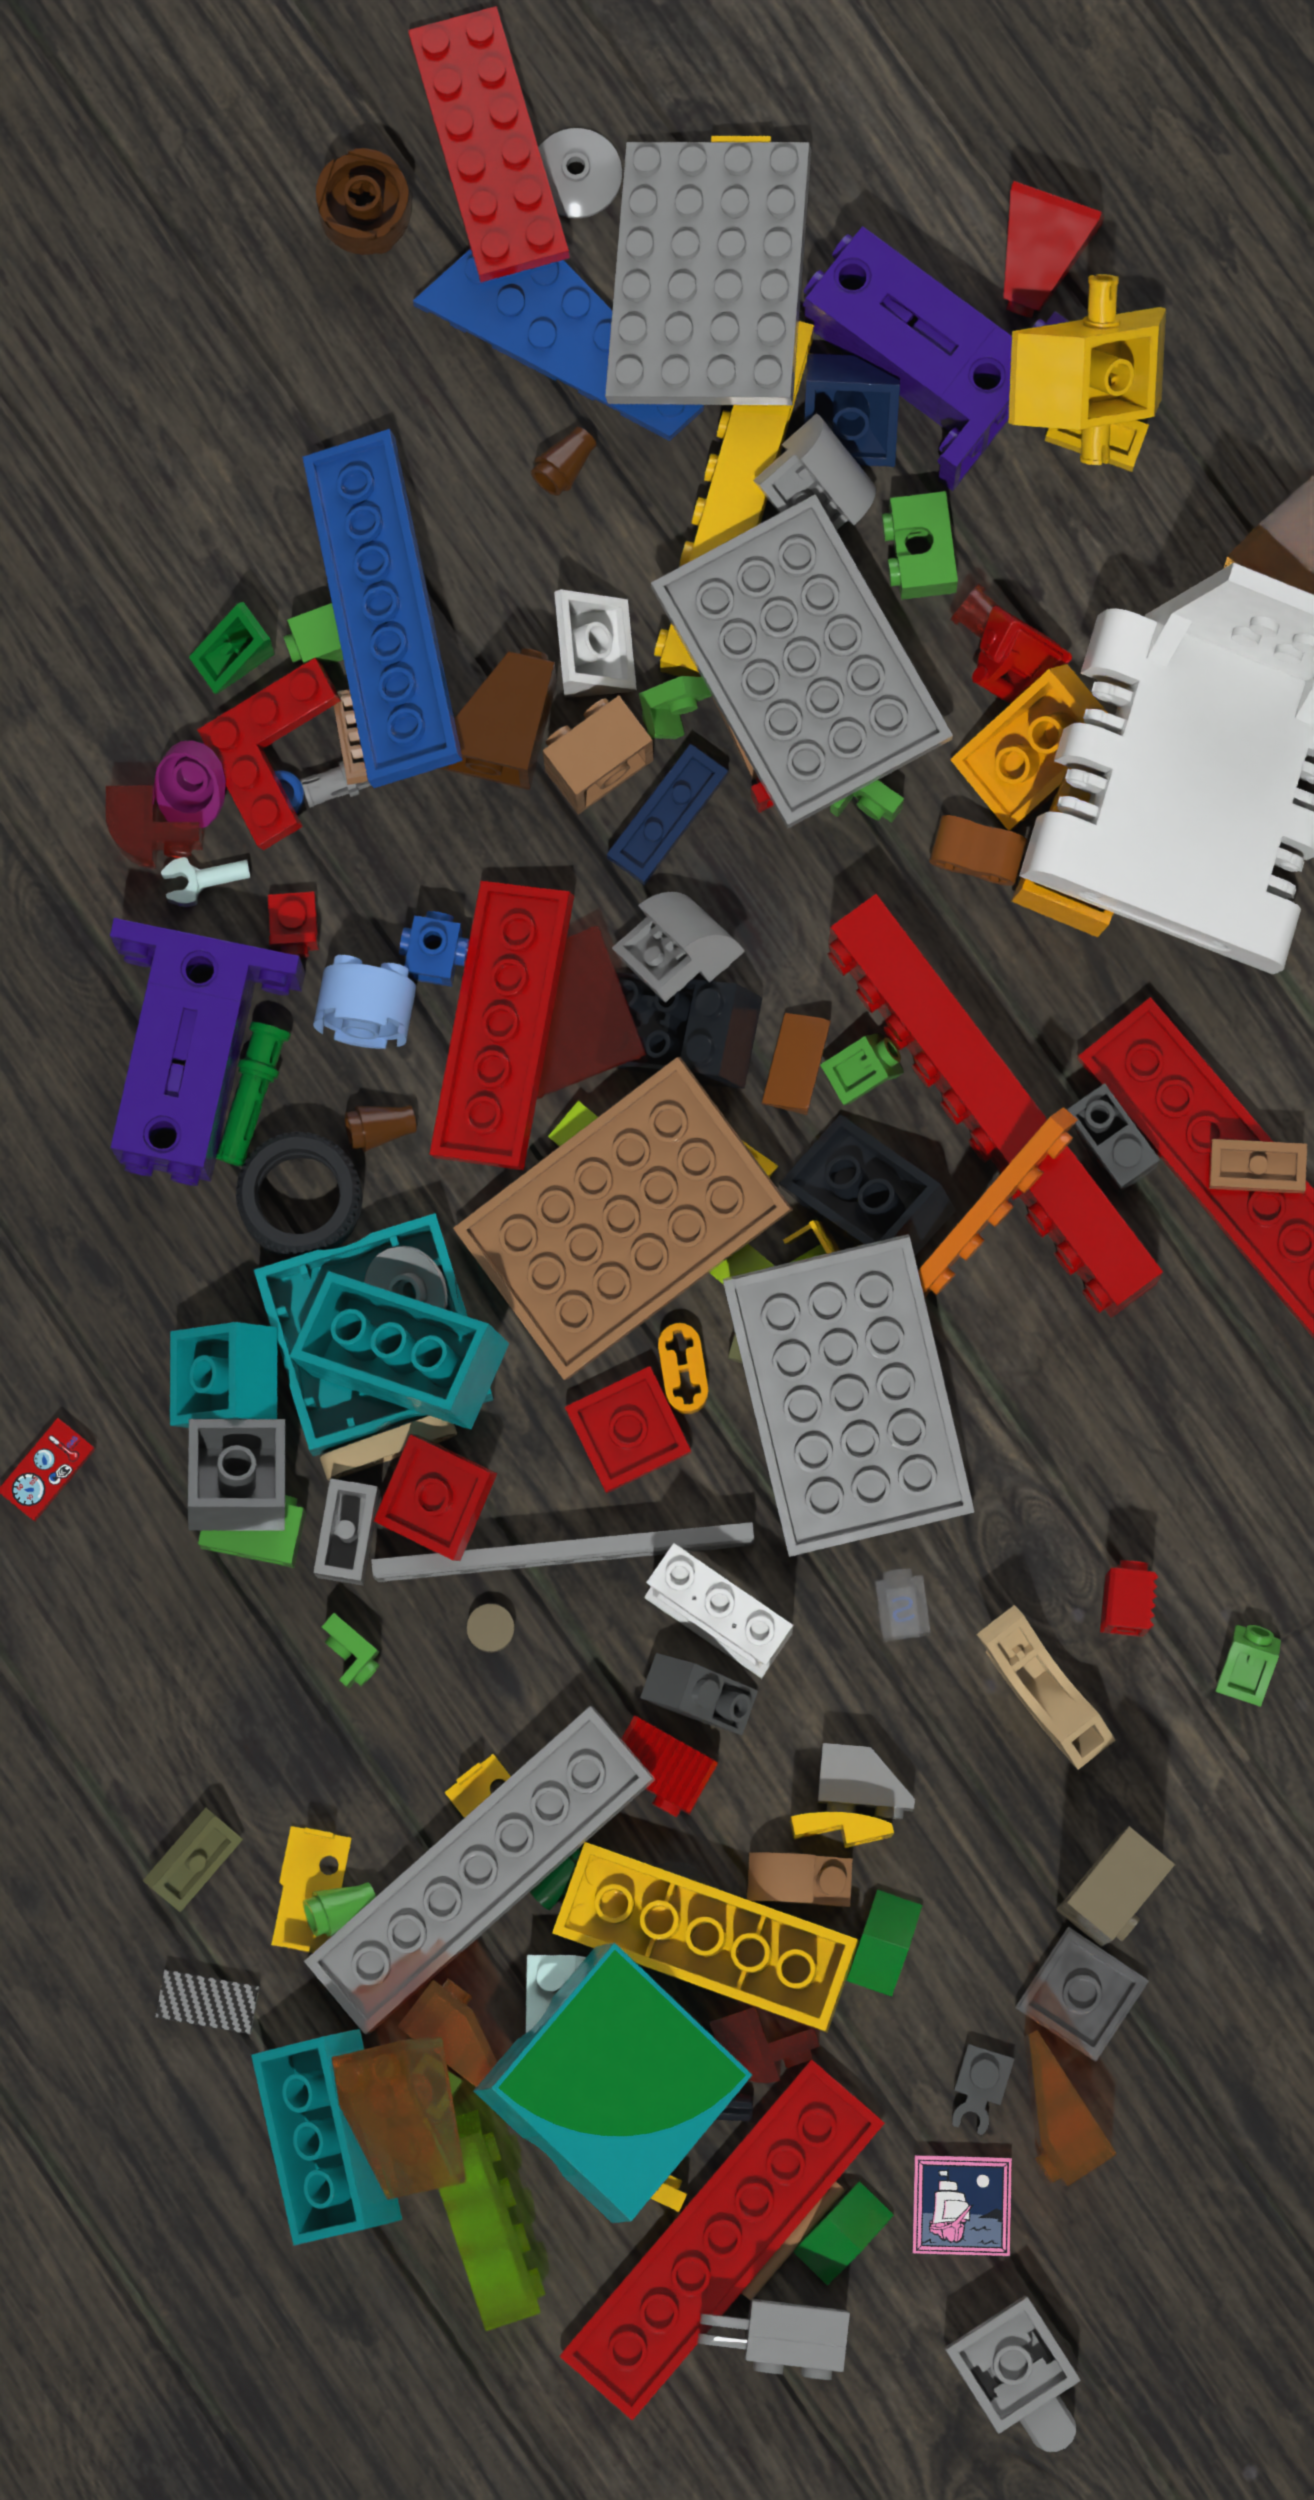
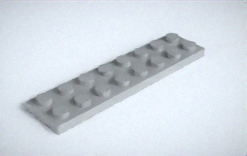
M590 1706L304 1962L363 2033L369 2035L656 1779L598 1711Z

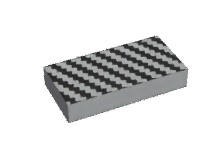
M164 1970L156 2017L251 2034L260 1987Z

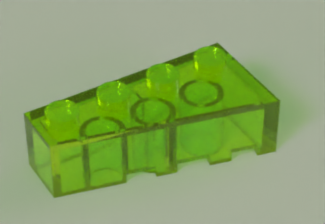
M478 2110L423 2127L426 2152L485 2331L540 2314L541 2309L538 2298L546 2296L545 2288L538 2267L529 2270L524 2256V2252L530 2251L531 2246L523 2222L514 2224L509 2207L517 2204L508 2177L500 2179L495 2162L502 2160L494 2133L485 2134Z

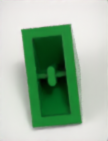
M241 602L228 613L189 656V659L212 691L217 694L271 658L275 653L269 636L245 603Z
M877 1890L846 1981L892 1997L923 1905Z
M859 2181L793 2252L828 2285L862 2252L894 2214Z

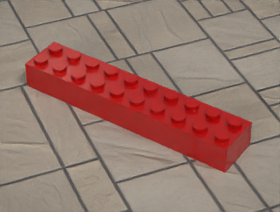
M875 894L830 927L828 946L831 951L827 955L841 975L845 976L847 973H850L856 980L859 988L855 992L868 1011L873 1013L878 1010L884 1017L887 1024L884 1027V1031L897 1049L902 1050L906 1047L912 1054L915 1061L912 1068L926 1087L929 1088L934 1084L940 1091L944 1099L940 1104L955 1125L963 1122L972 1136L968 1141L979 1158L984 1163L991 1159L1001 1174L1048 1119L878 895ZM1067 1146L1055 1159L1048 1154L1038 1166L1044 1172L1042 1176L1026 1193L1018 1189L1011 1199L1021 1198L1029 1211L1025 1217L1035 1232L1041 1238L1047 1234L1057 1247V1251L1054 1252L1057 1261L1070 1276L1077 1272L1085 1283L1086 1288L1082 1292L1091 1306L1098 1313L1105 1310L1112 1318L1156 1286L1163 1271Z

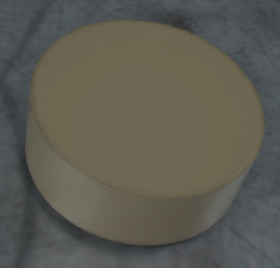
M485 1604L476 1608L469 1616L467 1622L468 1637L472 1644L481 1651L488 1653L501 1651L511 1643L514 1637L515 1625L513 1618L502 1606Z

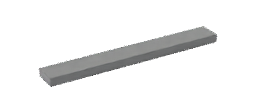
M751 1522L465 1550L461 1561H453L438 1553L371 1559L374 1579L377 1582L663 1555L668 1552L673 1543L686 1552L745 1547L754 1544L753 1523Z

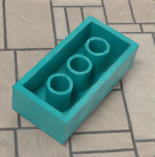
M328 1271L289 1357L311 1376L471 1430L510 1343L488 1323Z
M360 2029L323 2036L252 2054V2062L293 2246L403 2220Z

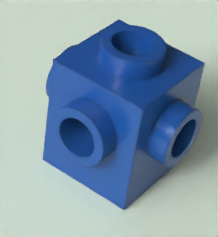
M427 911L425 917L414 915L412 928H403L399 955L406 956L405 967L409 969L408 978L410 980L449 987L453 986L456 965L465 966L469 938L462 937L461 923L453 922L454 917L452 915ZM432 944L440 945V947L437 949H428V947Z

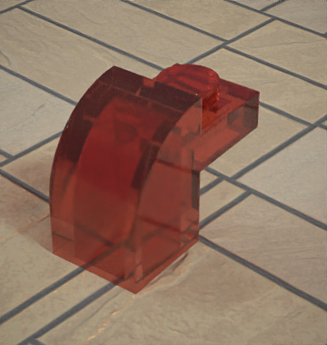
M153 785L106 786L105 813L107 827L118 850L131 862L142 867L156 869V850H164V856L176 858L189 857L192 855V850H203V830L200 822H157V800Z
M756 2007L709 2022L714 2038L752 2074L748 2081L754 2083L768 2084L780 2081L774 2062L783 2060L785 2067L789 2068L812 2060L811 2050L820 2047L814 2028L767 2043Z

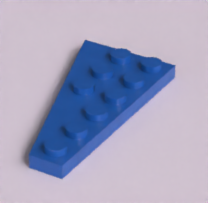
M470 249L413 300L414 307L426 313L430 312L449 322L450 326L480 338L491 344L492 348L539 373L578 390L579 394L609 406L620 412L621 416L668 441H671L704 411V405L608 404L605 394L612 310L564 260L480 283Z

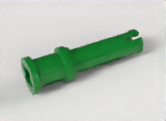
M253 1021L249 1027L253 1033L245 1058L240 1059L237 1065L239 1068L238 1072L241 1073L239 1086L231 1106L222 1141L215 1156L217 1160L241 1167L245 1163L269 1083H274V1080L278 1079L279 1071L276 1069L283 1043L289 1041L291 1033Z

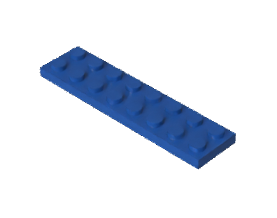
M390 429L304 456L303 462L369 783L373 788H377L463 761L395 436Z

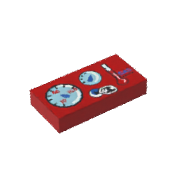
M57 1418L0 1486V1494L36 1522L96 1449L62 1420Z

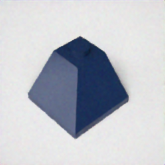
M807 354L804 424L817 413L859 465L895 467L900 380L856 356Z

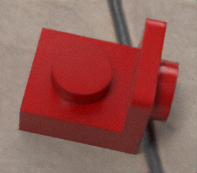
M315 892L268 895L269 946L271 950L300 956V959L308 957L309 951L319 950Z

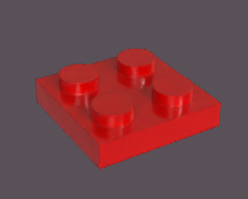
M650 1366L565 1406L566 1413L606 1494L692 1453Z
M410 1434L373 1521L453 1561H461L498 1473L418 1434Z

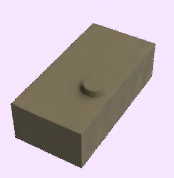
M1129 1826L1116 1836L1056 1910L1100 1947L1113 1941L1115 1937L1123 1941L1140 1921V1918L1135 1913L1175 1864Z

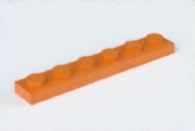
M1063 1107L1048 1118L921 1266L918 1273L924 1298L931 1290L938 1295L956 1275L950 1268L959 1257L967 1261L984 1243L985 1240L979 1235L989 1223L994 1227L998 1226L1011 1212L1014 1206L1009 1202V1199L1015 1192L1020 1189L1023 1193H1026L1044 1173L1038 1166L1049 1154L1055 1159L1072 1141L1073 1137L1067 1132L1078 1119Z

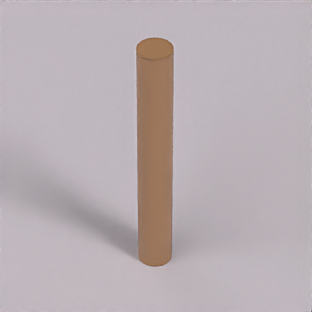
M837 2182L831 2186L741 2292L750 2300L757 2295L793 2253L795 2248L806 2238L846 2191Z

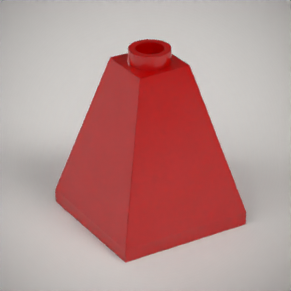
M1013 181L1010 190L1004 299L1008 301L1006 310L1032 319L1034 311L1040 312L1102 226L1104 215L1101 211Z

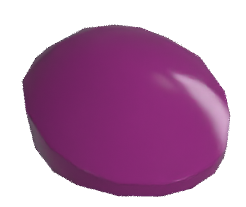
M181 741L173 745L163 756L156 769L154 781L155 797L159 809L171 825L184 831H197L211 825L217 818L225 800L226 780L222 763L213 750L196 741Z

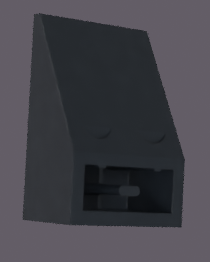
M615 972L596 1063L654 1075L675 1058L680 1057L700 1084L745 1089L763 998L736 983L708 982L692 979L665 1003L636 974Z

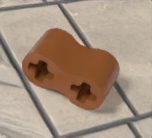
M943 815L940 819L929 862L947 871L971 875L999 885L1013 886L1016 882L1027 839L1012 831L984 826L961 817Z

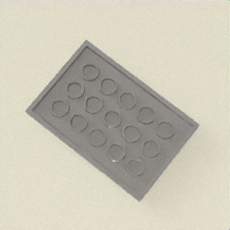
M809 142L626 143L605 394L608 404L793 405L812 152Z
M816 494L651 582L653 592L787 829L952 740L953 735Z
M909 1234L723 1279L789 1557L975 1512Z

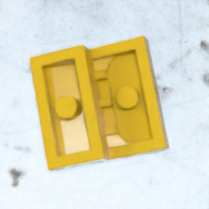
M816 1812L795 1815L790 1818L794 1840L841 1829L845 1848L892 1838L894 1834L892 1823L856 1813Z

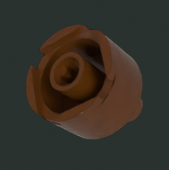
M354 149L348 151V154L330 161L318 178L316 202L320 222L325 235L341 249L360 255L383 254L391 250L405 233L411 218L408 185L402 171L388 155L373 149ZM364 197L371 198L372 203H366L364 207L356 206V203L363 202Z

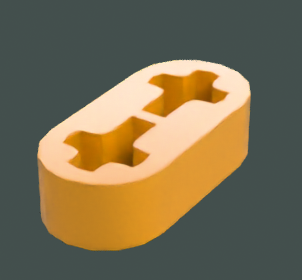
M675 1323L662 1331L658 1342L665 1394L669 1405L675 1411L681 1414H692L698 1412L708 1399V1384L701 1341L693 1327L685 1323ZM682 1333L684 1340H692L693 1347L686 1349L687 1364L678 1366L675 1351H667L666 1344L673 1342V1334ZM688 1372L691 1386L700 1387L701 1393L694 1395L692 1404H684L682 1397H674L673 1391L681 1387L679 1373Z

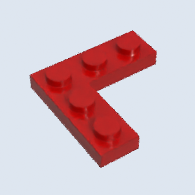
M313 658L197 729L204 744L213 750L222 763L226 780L225 785L256 845L262 850L269 848L303 827L263 748L341 701L325 668L317 658Z

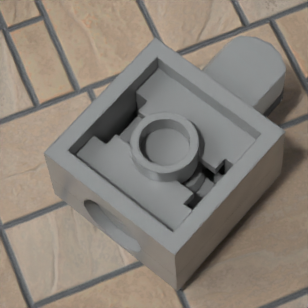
M1023 2296L944 2347L947 2355L998 2434L1020 2421L1033 2443L1046 2452L1063 2450L1073 2441L1076 2434V2422L1059 2395L1081 2380L1027 2296Z
M750 2299L748 2319L713 2314L700 2315V2324L747 2330L746 2338L698 2333L697 2343L744 2349V2359L746 2361H753L754 2371L783 2374L784 2365L802 2367V2377L832 2380V2371L843 2372L850 2312L842 2309Z

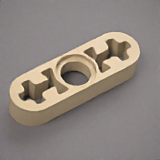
M427 1416L328 1452L320 1457V1461L328 1481H330V1478L339 1479L401 1457L410 1434H418L437 1444L456 1436V1428L450 1422Z

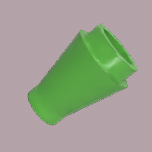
M369 1882L357 1886L314 1891L311 1898L303 1901L304 1913L311 1931L316 1937L322 1934H326L328 1937L334 1935L368 1905L376 1895Z

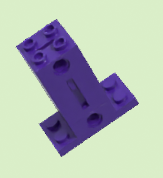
M862 226L854 237L847 234L840 241L832 254V257L836 260L826 273L818 270L806 285L804 293L807 297L803 303V307H805L804 322L813 324L814 332L844 355L856 356L900 380L899 395L950 432L939 448L942 454L937 461L940 464L938 481L954 491L1008 422L1012 336ZM1055 311L1047 322L1039 319L1032 328L1069 321ZM985 386V387H989V388H991V389H990V390H983V389H981V388H979V387Z
M114 918L110 938L118 954L125 955L124 961L127 963L151 967L110 1148L119 1163L125 1165L124 1170L142 1176H152L153 1170L171 1174L170 1180L190 1186H198L199 1179L211 1182L216 1163L215 1156L220 1145L255 983H262V990L277 995H289L290 989L302 992L305 971L300 956ZM200 973H213L211 979L205 983L193 982ZM166 1135L177 1136L175 1143L171 1147L166 1149L156 1148L158 1141Z

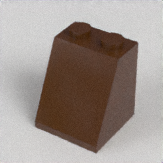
M521 649L520 654L508 651L454 718L463 761L439 769L530 790L557 686L555 662L548 661V655L533 649Z

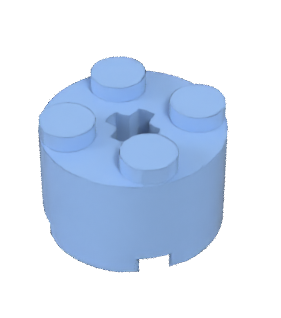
M335 956L333 965L327 966L323 971L313 1024L314 1028L323 1034L325 1026L335 1031L334 1040L359 1047L386 1049L387 1040L397 1039V1047L405 1045L416 992L415 983L408 978L409 969L395 963H383L380 968L364 965L362 960L354 956Z

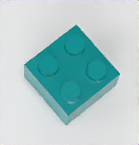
M231 1322L170 1331V1426L189 1428V1419H277V1327Z

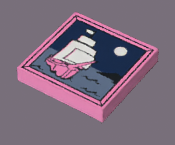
M914 2155L912 2253L1010 2256L1012 2158Z

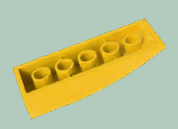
M584 1842L552 1932L591 1948L615 1942L638 1965L827 2033L859 1944V1940L587 1842Z

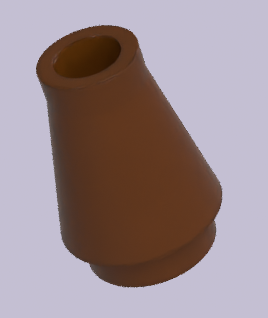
M575 427L569 435L535 458L536 466L531 470L533 479L542 489L554 496H559L563 490L569 491L591 451L597 446L595 439L585 429Z
M411 1105L403 1107L355 1106V1111L345 1112L344 1115L346 1133L352 1150L362 1148L366 1152L404 1135L416 1133V1121Z

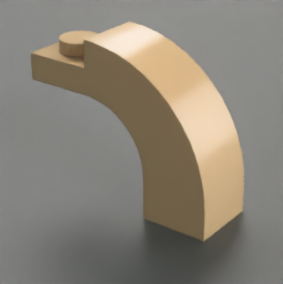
M1015 1605L976 1634L987 1650L985 1653L1006 1683L1041 1728L1078 1770L1116 1741L1099 1713L1061 1671L1025 1616Z

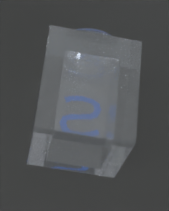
M911 1569L883 1572L884 1580L875 1581L874 1584L882 1642L929 1636L931 1631L923 1575L912 1576Z

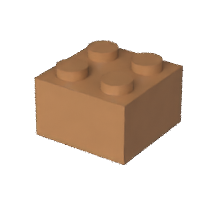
M617 696L610 702L606 698L599 700L583 714L586 718L583 722L573 729H570L569 726L560 728L545 742L548 746L543 750L545 771L578 815L653 761V740L620 696Z

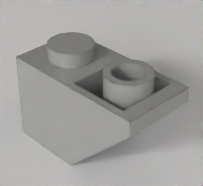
M822 1744L817 1803L827 1804V1812L855 1813L856 1807L875 1808L874 1817L903 1819L904 1811L914 1810L915 1799L871 1747Z

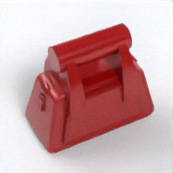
M994 606L991 609L981 640V652L977 668L972 675V681L1011 704L1048 669L1068 664L1072 660V655L1048 636L1001 607ZM1005 673H1007L1005 679L1001 677Z

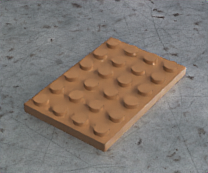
M677 1057L453 1229L563 1380H568L793 1209L684 1061Z

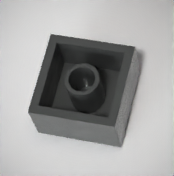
M189 1419V1531H285V1419Z

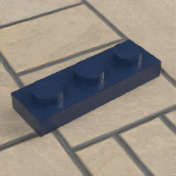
M690 744L609 850L607 859L645 885L728 776V770Z

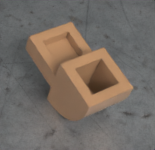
M749 1853L747 1900L782 1904L850 1907L853 1859L795 1853Z

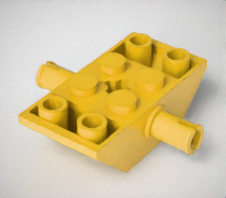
M1096 274V276L1091 275L1088 277V316L1084 317L1083 320L1012 331L1008 423L1018 426L1082 430L1080 462L1088 465H1102V463L1108 464L1110 462L1111 424L1155 416L1162 400L1166 309L1162 307L1116 314L1119 278L1113 275Z

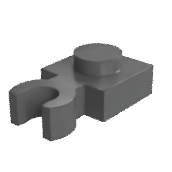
M970 2044L967 2045L954 2091L966 2094L967 2097L965 2103L955 2109L952 2115V2126L959 2128L963 2114L971 2111L979 2117L976 2133L983 2135L989 2125V2116L985 2110L986 2103L988 2101L1001 2105L1014 2058Z

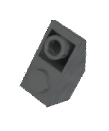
M1105 1083L1067 1109L1078 1119L1073 1126L1090 1158L1117 1195L1157 1168L1160 1159Z
M656 1653L640 1698L672 1712L742 1736L758 1690L695 1663Z

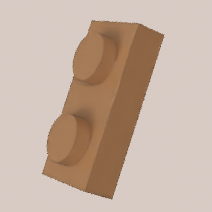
M1212 1139L1209 1189L1304 1194L1306 1190L1307 1144Z

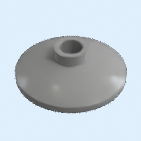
M582 128L565 129L549 136L538 147L559 216L581 219L596 215L607 208L617 196L622 182V165L616 149L602 135ZM572 162H580L585 168L582 173L575 175L571 174L567 167Z
M410 1246L392 1247L382 1251L370 1263L364 1283L439 1308H447V1288L444 1277L436 1263L419 1249ZM411 1284L414 1286L416 1290V1296L413 1294L411 1290Z

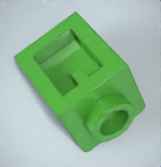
M680 676L639 693L643 710V722L651 738L677 739L684 736L680 715L696 710L698 708L697 702L712 696L702 677Z
M877 780L830 806V812L839 817L851 799L856 797L859 799L857 806L865 814L877 821L884 817L892 823L903 809L904 798Z
M881 1033L862 1037L820 1064L843 1105L851 1104L885 1081L897 1078L904 1073L899 1064L901 1056L897 1047L889 1038H884Z
M333 1613L322 1626L330 1634L325 1643L345 1661L351 1654L357 1657V1660L339 1681L349 1689L355 1682L362 1687L379 1668L380 1665L375 1659L380 1652Z
M1236 1625L1215 1692L1261 1707L1279 1658L1281 1640L1274 1637L1271 1631L1261 1626L1248 1625L1246 1628Z

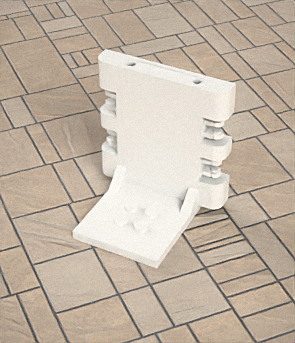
M1232 563L1145 614V617L1123 609H1107L1097 616L1081 674L1101 681L1094 682L1091 691L1092 695L1099 700L1117 706L1116 714L1106 713L1100 709H1086L1083 717L1085 723H1073L1063 729L1054 762L1072 768L1067 770L1066 782L1075 788L1091 793V797L1088 803L1075 797L1060 796L1057 807L1061 812H1046L1037 817L1019 876L1262 971L1276 974L1284 970L1301 908L1287 900L1294 899L1296 886L1287 880L1271 875L1274 866L1291 872H1302L1304 860L1314 857V794L1297 788L1299 779L1314 784V595Z

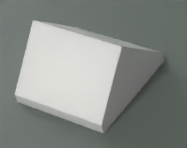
M561 589L555 591L564 698L625 693L637 690L628 599Z

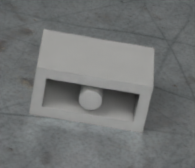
M330 1478L313 1572L317 1578L364 1586L375 1526L373 1520L377 1513L380 1491L377 1486Z

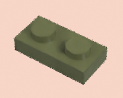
M205 1808L143 1881L181 1912L243 1839L209 1809Z

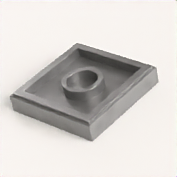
M1068 1927L1015 2008L1096 2062L1149 1980Z

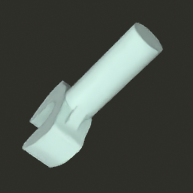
M186 857L174 859L161 871L164 879H173L178 876L188 879V885L185 889L166 894L168 902L182 907L197 905V897L205 887L251 878L247 860L198 869L190 865Z

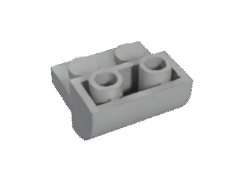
M817 413L781 444L786 451L753 480L779 513L816 494L836 530L846 521L855 525L868 511L876 495L874 483Z
M678 892L660 893L639 904L638 906L647 917L612 947L618 957L665 1003L683 989L698 973L708 982H711L745 952L741 945L690 897Z

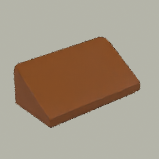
M785 1013L762 1104L808 1115L831 1020Z

